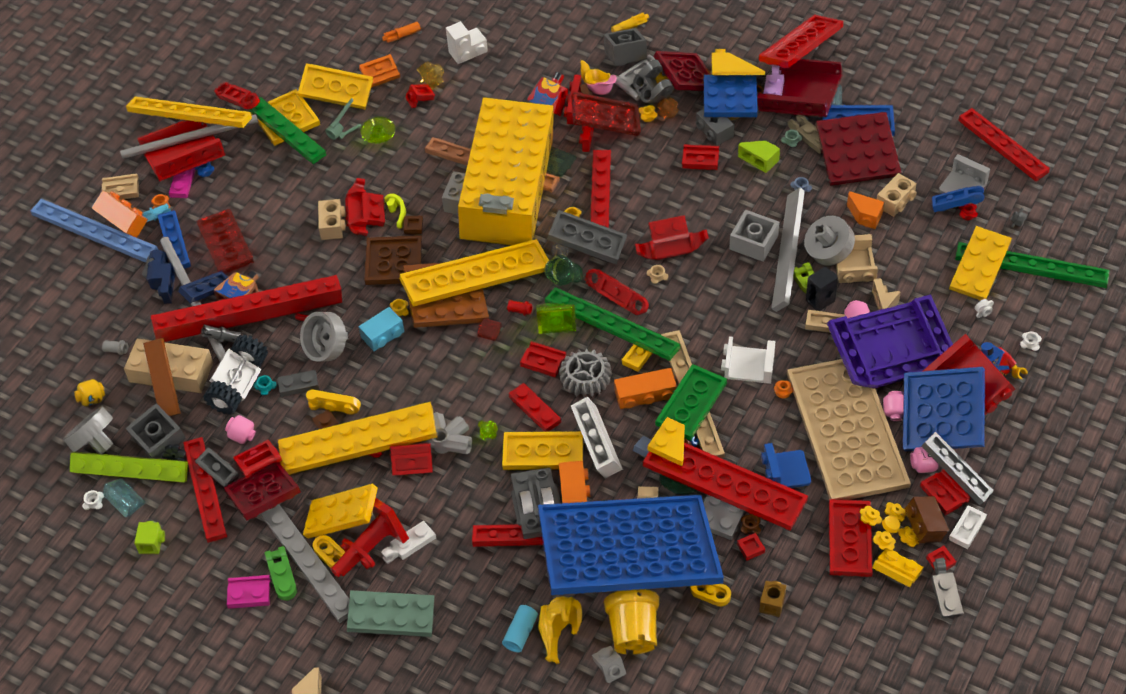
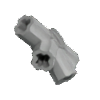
M436 412L433 414L437 438L413 443H431V448H434L440 454L447 453L448 451L468 454L472 448V437L463 436L469 430V426L462 417L457 416L446 425L444 415Z

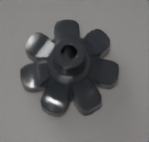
M171 444L165 447L166 451L162 453L163 459L186 461L183 458L186 455V451L180 449L178 444L173 446Z

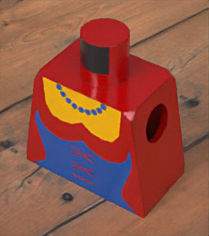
M555 71L552 80L542 77L527 100L535 104L554 106L553 113L561 116L568 94V89L561 86L565 76Z

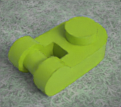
M809 262L802 264L800 268L795 267L793 274L794 280L804 293L807 290L808 277L814 273Z

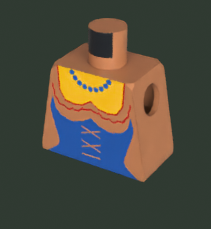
M250 271L246 276L237 272L233 273L214 289L216 300L219 301L259 292L256 280L259 278L258 275L253 271Z

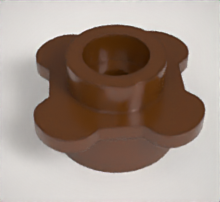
M753 514L741 517L742 527L740 530L743 534H759L761 532L759 523H761L760 517Z

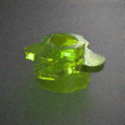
M481 420L478 422L481 439H495L497 437L498 428L494 421L484 422Z

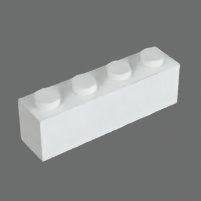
M589 397L571 405L597 471L606 479L623 470L597 406Z

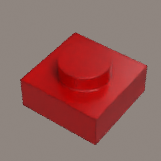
M756 533L737 540V546L746 561L765 553V547Z
M945 546L926 556L933 569V562L938 558L945 559L946 570L955 566L957 562Z

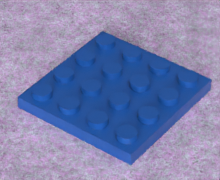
M983 367L904 373L903 450L905 452L914 451L915 448L921 447L934 432L952 449L984 447L985 369Z

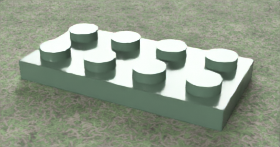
M350 590L347 632L432 637L434 595Z

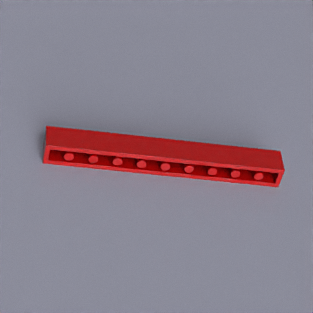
M337 275L151 315L155 339L164 338V342L199 335L203 325L216 328H230L342 303V291Z

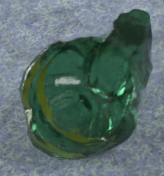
M555 255L545 264V275L559 287L571 282L578 283L583 278L581 266L576 263L574 264L566 256Z

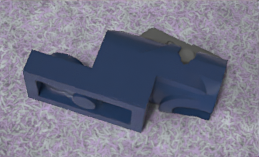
M152 250L146 260L142 275L147 279L151 289L158 290L159 297H162L164 304H172L175 281L174 269L172 264L168 263L166 252Z

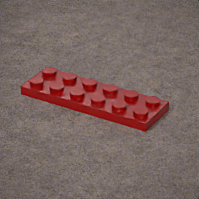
M813 15L759 54V61L768 65L781 66V68H790L843 28V21Z

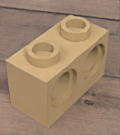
M898 173L877 194V200L884 202L883 211L893 217L898 212H902L906 204L915 198L917 183Z
M340 199L318 201L321 240L343 238V231L346 230V223L343 220V217H346L345 206H341Z

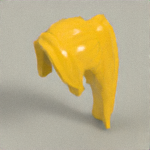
M556 597L550 604L541 606L538 625L547 651L545 659L548 662L560 663L557 647L561 631L568 624L572 625L571 634H577L582 622V607L580 602L574 597Z

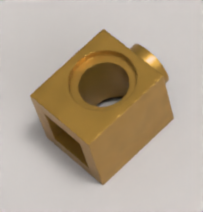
M765 581L760 601V613L780 617L786 595V585L778 581Z

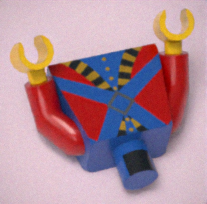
M985 342L981 345V351L1003 376H1006L1010 369H1012V376L1016 379H1022L1019 372L1025 375L1028 374L1025 368L1017 367V362L1002 347H996L990 342Z

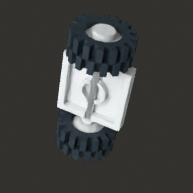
M239 335L231 349H228L209 380L211 384L203 396L207 405H211V408L217 409L219 413L220 411L228 415L235 413L240 402L246 398L261 371L259 367L267 356V347L263 346L262 342H258L257 338L255 340L252 339V336Z

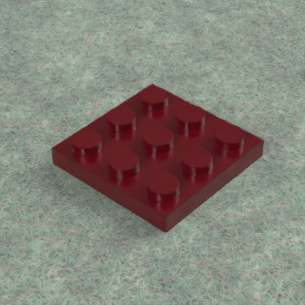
M656 51L653 56L655 60L660 62L666 77L671 81L673 87L679 91H704V75H712L697 53Z
M276 462L251 474L252 477L248 479L243 477L224 487L226 494L246 521L257 517L268 509L275 508L278 504L292 499L295 495L301 493L299 486L280 463Z

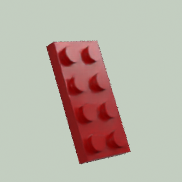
M829 499V575L872 577L871 525L864 523L861 520L860 510L864 509L865 506H871V501Z

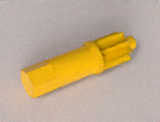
M642 12L632 16L630 19L612 26L611 31L617 32L636 28L646 23L649 15Z

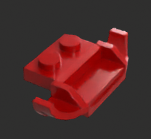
M356 178L345 198L346 226L349 227L352 233L366 237L368 235V230H366L367 224L384 226V197L380 194L367 193L364 190L365 179Z
M685 215L649 222L648 226L652 241L635 244L638 255L656 261L689 254L698 249L709 237L707 229L696 233H689Z

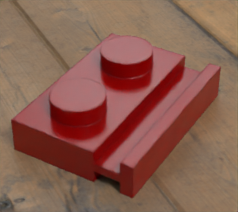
M684 144L682 168L718 170L719 146Z
M531 341L529 348H527L520 361V367L556 378L561 368V363L567 355L565 351Z
M431 443L390 446L392 475L433 472Z
M944 469L920 483V487L928 496H935L939 508L945 516L970 500L969 495Z

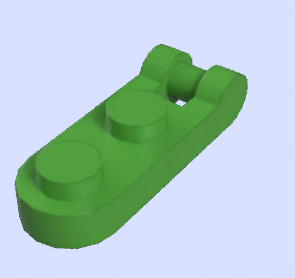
M281 546L278 547L279 550L272 552L269 550L264 553L276 594L281 600L287 601L296 596L297 587L285 547ZM281 557L282 561L274 563V559Z

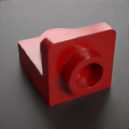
M428 84L410 85L406 93V100L411 108H416L418 101L434 100L435 97Z

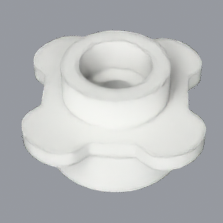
M983 299L976 304L977 318L986 317L993 311V300Z
M1032 331L1023 333V341L1020 343V346L1024 349H1032L1033 351L1039 350L1040 346L1038 344L1042 338Z
M95 490L88 491L84 495L85 503L82 505L85 510L90 508L101 509L104 494Z

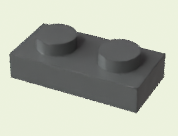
M316 370L278 377L281 397L304 393L309 390H319Z

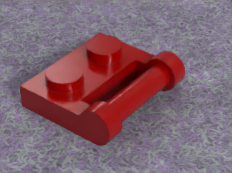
M269 440L233 457L235 464L246 479L252 477L251 474L275 462L279 463L282 461L279 452Z

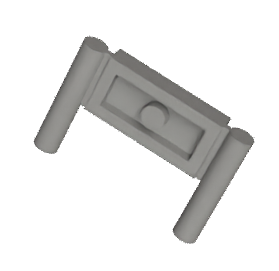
M648 55L647 59L640 61L619 75L615 84L635 100H639L640 96L633 89V79L647 63L655 60V58Z

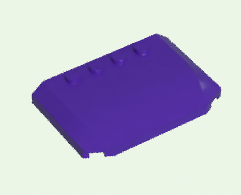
M931 295L915 298L912 302L850 318L844 316L832 319L827 323L852 384L873 389L903 381L904 373L922 372L953 345Z

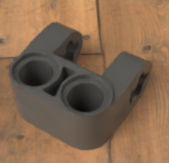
M652 60L647 63L633 79L634 88L641 100L654 105L660 104L674 90L669 79L662 80L657 84L655 78L663 70L658 60Z

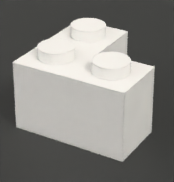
M461 21L446 27L448 50L457 64L488 52L487 40L478 28L468 31Z

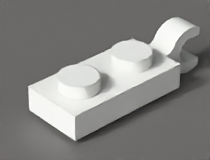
M422 521L406 532L409 539L404 544L397 539L391 541V547L381 551L384 555L382 558L387 564L398 556L404 560L436 539V534L425 521Z

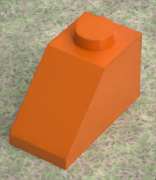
M849 191L847 207L858 224L876 229L883 214L884 202Z

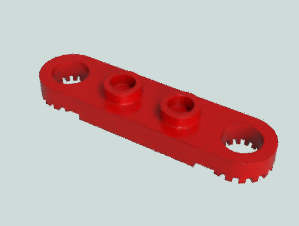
M227 82L220 84L221 86L218 85L214 90L219 99L244 109H252L260 102L256 93Z
M599 269L588 270L585 275V281L588 286L624 309H627L632 314L642 315L647 312L649 304L645 297ZM594 273L599 278L597 283H593L591 279ZM638 300L643 305L639 311L635 308V303Z

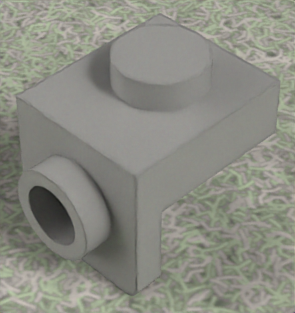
M611 646L602 648L592 655L595 664L603 671L607 683L626 674L621 656Z

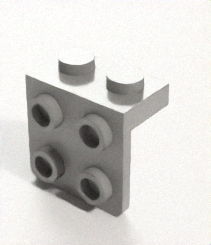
M957 154L954 158L952 171L939 187V192L943 194L972 186L984 188L988 182L990 168Z

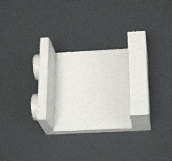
M729 336L728 344H724L723 355H726V359H722L721 371H725L724 378L771 384L775 341L768 340L767 350L733 346V337Z

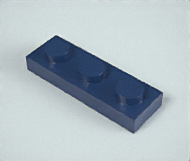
M220 271L182 285L178 292L191 304L214 295V289L226 280L228 276Z

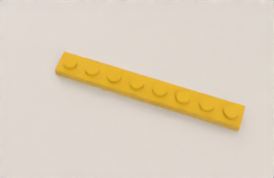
M136 96L126 105L127 111L132 113L244 128L252 119L251 112Z

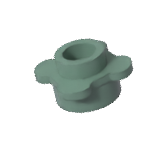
M796 130L786 131L785 137L781 138V142L787 143L790 147H796L797 143L802 140V136Z

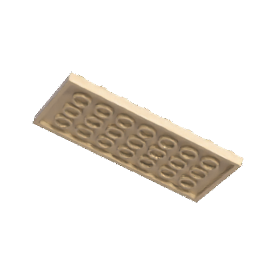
M842 359L787 370V376L792 385L793 394L829 499L851 500L910 488L909 477L875 388L853 385Z

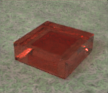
M484 318L477 331V336L495 341L502 328V323Z

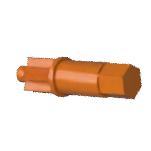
M415 22L384 33L382 40L389 43L419 32L421 30L420 24Z

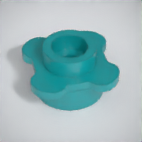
M263 375L257 379L253 386L254 389H258L261 392V395H267L271 389L276 388L277 384L269 376Z

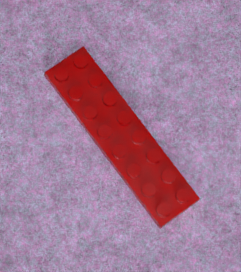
M684 443L682 466L650 451L643 460V467L790 531L808 501V495L687 443Z

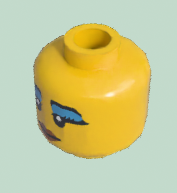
M91 379L79 383L77 391H74V396L77 402H81L83 406L87 407L100 403L105 396V391L101 382Z

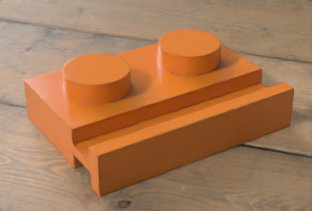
M391 54L359 65L362 75L373 77L372 87L400 78V73Z

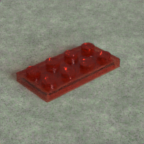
M578 92L572 93L573 124L639 136L641 133L638 104Z
M231 209L196 220L218 272L222 271L225 274L254 263L252 254Z

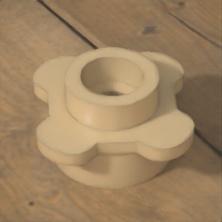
M654 265L647 271V275L650 276L653 284L668 279V274L665 273V269L661 265Z

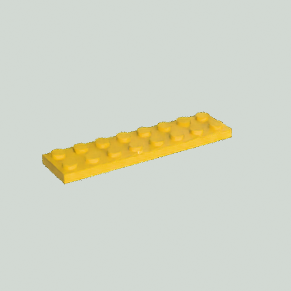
M535 239L402 273L399 279L414 307L551 270L552 265L540 243Z
M427 402L279 439V454L282 458L280 464L288 474H293L389 450L390 446L408 445L437 438L432 404Z

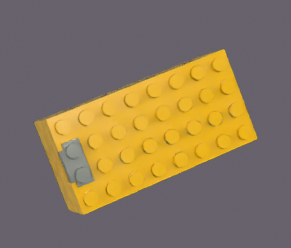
M483 97L458 204L460 239L505 245H515L533 240L553 142L554 106Z

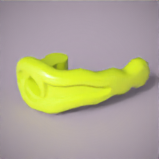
M390 193L385 196L384 201L387 203L391 213H394L398 206L400 207L397 228L401 229L403 228L406 216V208L400 196Z

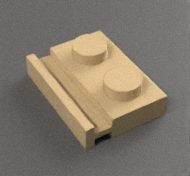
M138 174L102 178V190L109 193L114 191L120 195V200L139 197Z

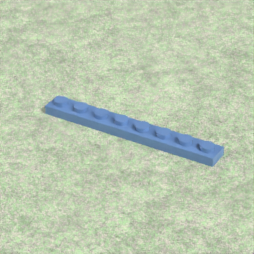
M40 199L30 210L32 216L145 263L150 255V251L158 250L157 246L43 199Z

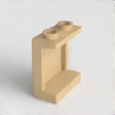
M871 234L855 235L853 250L846 259L836 264L839 283L869 282L877 279L878 268L874 263Z

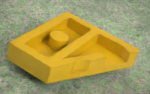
M667 417L648 444L647 450L682 466L685 425Z

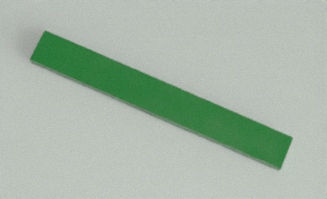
M958 242L955 260L961 261L967 248V243ZM1007 251L1000 269L1107 288L1110 272L1108 269Z
M556 287L544 299L545 304L669 361L681 348L678 342Z

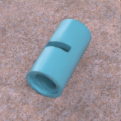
M527 605L519 606L502 641L505 648L517 653L522 651L538 617V612Z

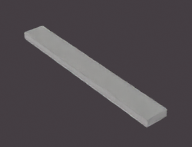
M798 188L787 195L771 308L776 312L790 304L804 199V190L802 188Z

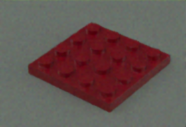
M886 112L816 121L830 186L895 177L898 173H902Z

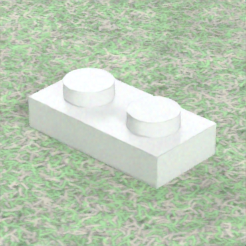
M968 505L950 534L949 540L968 549L984 523L987 514Z

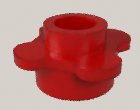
M971 203L958 207L960 209L959 216L964 220L969 221L978 216L976 204Z

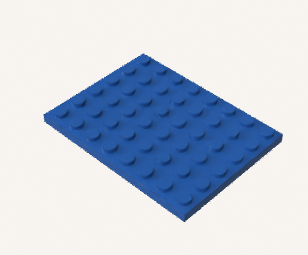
M701 495L538 505L551 595L723 584L724 577Z

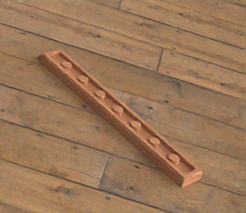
M434 137L425 147V153L466 166L468 165L471 152L469 148ZM546 173L543 190L553 192L560 177Z

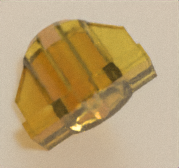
M427 61L417 68V71L423 78L420 80V83L426 82L432 90L443 83L442 76L444 70L441 65L432 64Z

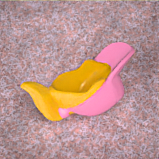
M581 60V77L587 84L588 89L596 95L608 94L616 82V75H610V73H605L599 69H590L589 65Z

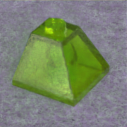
M560 303L536 305L539 334L576 331L575 305Z

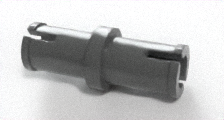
M203 325L201 329L202 337L214 338L219 342H235L237 337L241 335L240 332L226 330L225 327L216 328Z

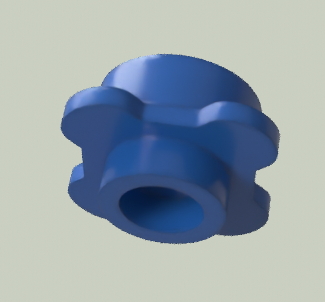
M208 162L194 169L198 171L199 176L208 177L214 171V166H211V162Z

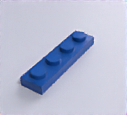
M175 210L159 214L158 219L163 237L170 239L183 268L191 267Z

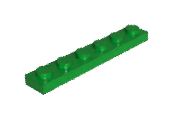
M259 98L260 102L256 107L248 109L249 112L253 115L256 114L261 122L310 163L315 164L326 156V150L263 98Z

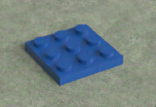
M704 75V117H757L756 75Z

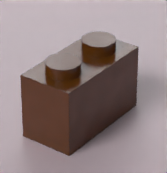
M935 496L913 497L904 508L918 543L940 542L949 532Z

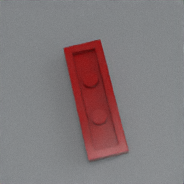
M522 383L509 393V398L544 432L551 431L561 423V418L525 383Z

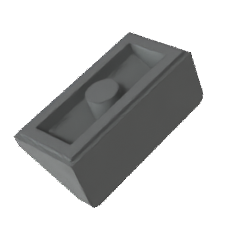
M209 447L195 460L196 464L223 487H226L239 476L234 468Z

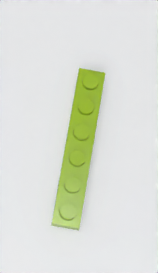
M71 452L70 472L187 482L188 462Z

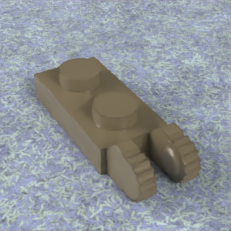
M797 115L795 117L796 121L793 119L789 120V128L796 130L806 144L821 154L822 149L817 128L802 115Z

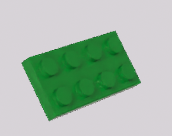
M692 364L657 417L655 425L661 427L667 417L685 425L684 438L691 441L726 386L727 378Z

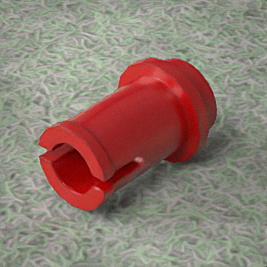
M509 300L507 310L508 312L521 313L523 316H527L532 312V304L528 301L524 303Z

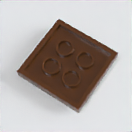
M422 236L367 238L365 285L402 284L399 278L400 274L403 273V265H416L422 262Z

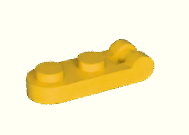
M309 390L306 393L311 410L322 408L352 415L358 413L361 407V402L355 397L318 390Z

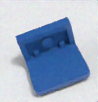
M773 443L764 444L761 460L762 464L766 466V478L789 488L811 484L810 473L802 450L775 453Z

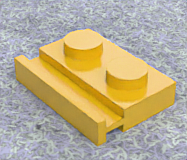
M885 549L878 559L875 560L872 568L911 587L912 583L921 575L924 567L913 560L899 555L896 551Z

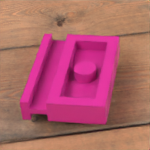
M270 576L228 578V609L270 605Z

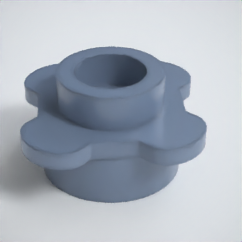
M798 177L790 184L794 190L802 188L804 193L812 190L809 181L804 177Z

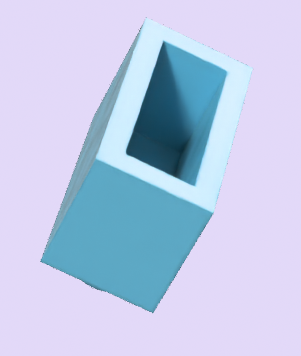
M390 307L358 326L361 338L373 351L384 347L388 342L405 332L403 320Z

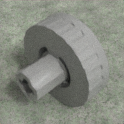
M833 215L816 220L808 228L805 234L804 245L806 251L817 263L830 266L842 262L849 256L855 244V235L845 220Z
M313 312L308 315L302 324L300 332L301 346L306 356L313 361H332L337 359L343 352L346 340L348 339V332H346L345 325L340 317L332 312Z
M101 406L76 425L63 438V441L73 452L89 443L98 454H103L113 445V442L102 431L112 421L113 417Z

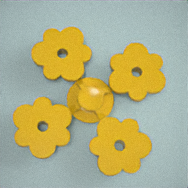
M888 502L884 512L889 516L883 520L879 516L880 512L871 506H865L864 509L860 510L861 520L864 523L875 526L882 522V526L886 531H877L873 537V542L879 545L880 549L892 551L895 548L896 540L892 538L890 533L897 532L901 536L900 540L903 543H907L908 546L915 547L916 544H919L913 529L908 526L904 529H899V521H904V517H906V511L900 504Z

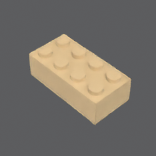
M137 338L124 367L129 382L153 386L143 343L151 340ZM165 343L175 389L202 393L213 365L209 349Z

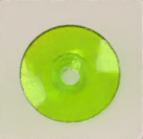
M386 117L370 118L361 127L363 139L374 144L390 140L396 131L393 121Z

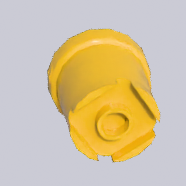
M649 589L623 590L613 592L604 598L605 612L609 615L614 650L616 652L626 654V649L633 650L634 655L647 653L655 649L654 645L657 646L656 611L659 607V595Z

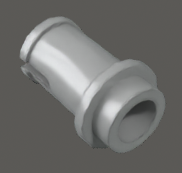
M105 340L102 344L103 352L123 355L128 352V343L124 340L119 342Z

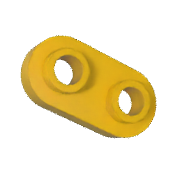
M327 535L318 536L313 541L314 552L330 568L336 563L334 561L340 559L345 553Z
M724 584L690 586L691 594L694 597L713 605L725 606L731 600V590Z

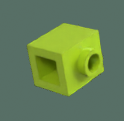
M139 522L134 542L138 553L159 554L161 543H164L165 540L164 530L161 529L159 522Z

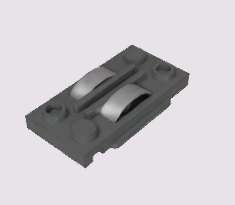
M551 468L512 473L513 491L511 495L517 524L521 526L523 538L542 537L538 505L561 503L557 485L553 481Z

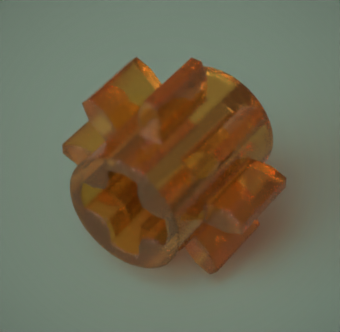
M671 97L668 99L663 98L657 105V108L660 109L657 113L662 118L667 119L669 117L671 119L678 113L679 109L676 106L679 103Z

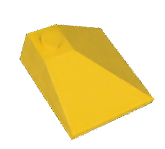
M715 49V52H711L712 75H765L763 69L729 52H725V49Z

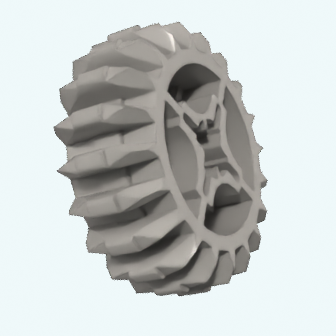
M586 348L585 352L578 350L577 354L571 352L570 357L566 356L565 361L561 363L559 375L564 389H568L569 393L575 392L576 397L582 394L585 398L586 394H590L593 397L594 392L600 394L601 389L605 390L610 383L612 371L610 363H608L606 357H603L602 353L596 354L595 350L589 352Z

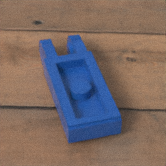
M972 186L935 195L932 197V208L934 212L957 206L961 207L970 202L973 204L981 203L984 201V188Z

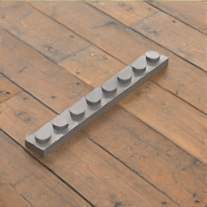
M278 504L275 508L261 513V517L285 547V550L339 623L348 618L349 598L282 507Z

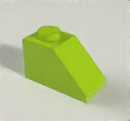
M767 141L741 142L738 145V157L765 173L779 161L780 148Z

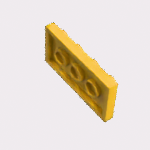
M306 63L298 96L344 106L353 98L350 107L365 110L373 77Z
M976 226L949 289L978 300L987 299L1012 238Z
M581 431L504 432L503 470L559 469V463L583 461V435Z
M369 484L312 500L303 535L309 539L370 523L378 487L374 484Z

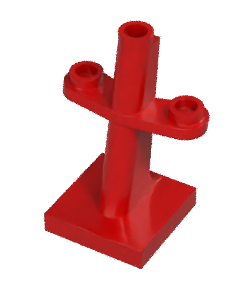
M375 498L372 510L375 519L354 543L346 538L341 541L340 547L345 553L330 568L337 578L340 576L344 577L359 561L367 570L373 568L375 562L367 553L384 537L391 535L403 544L409 539L393 508Z

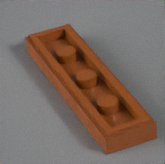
M164 338L143 343L157 404L169 417L181 414Z

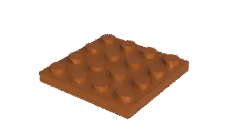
M441 263L403 265V273ZM483 288L414 307L408 297L414 328L489 321Z

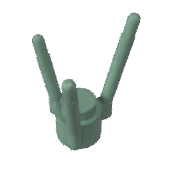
M353 98L349 100L335 121L325 130L329 138L333 140L337 138L342 139L345 135L361 127V124H358L343 132L344 128L339 123L353 102Z

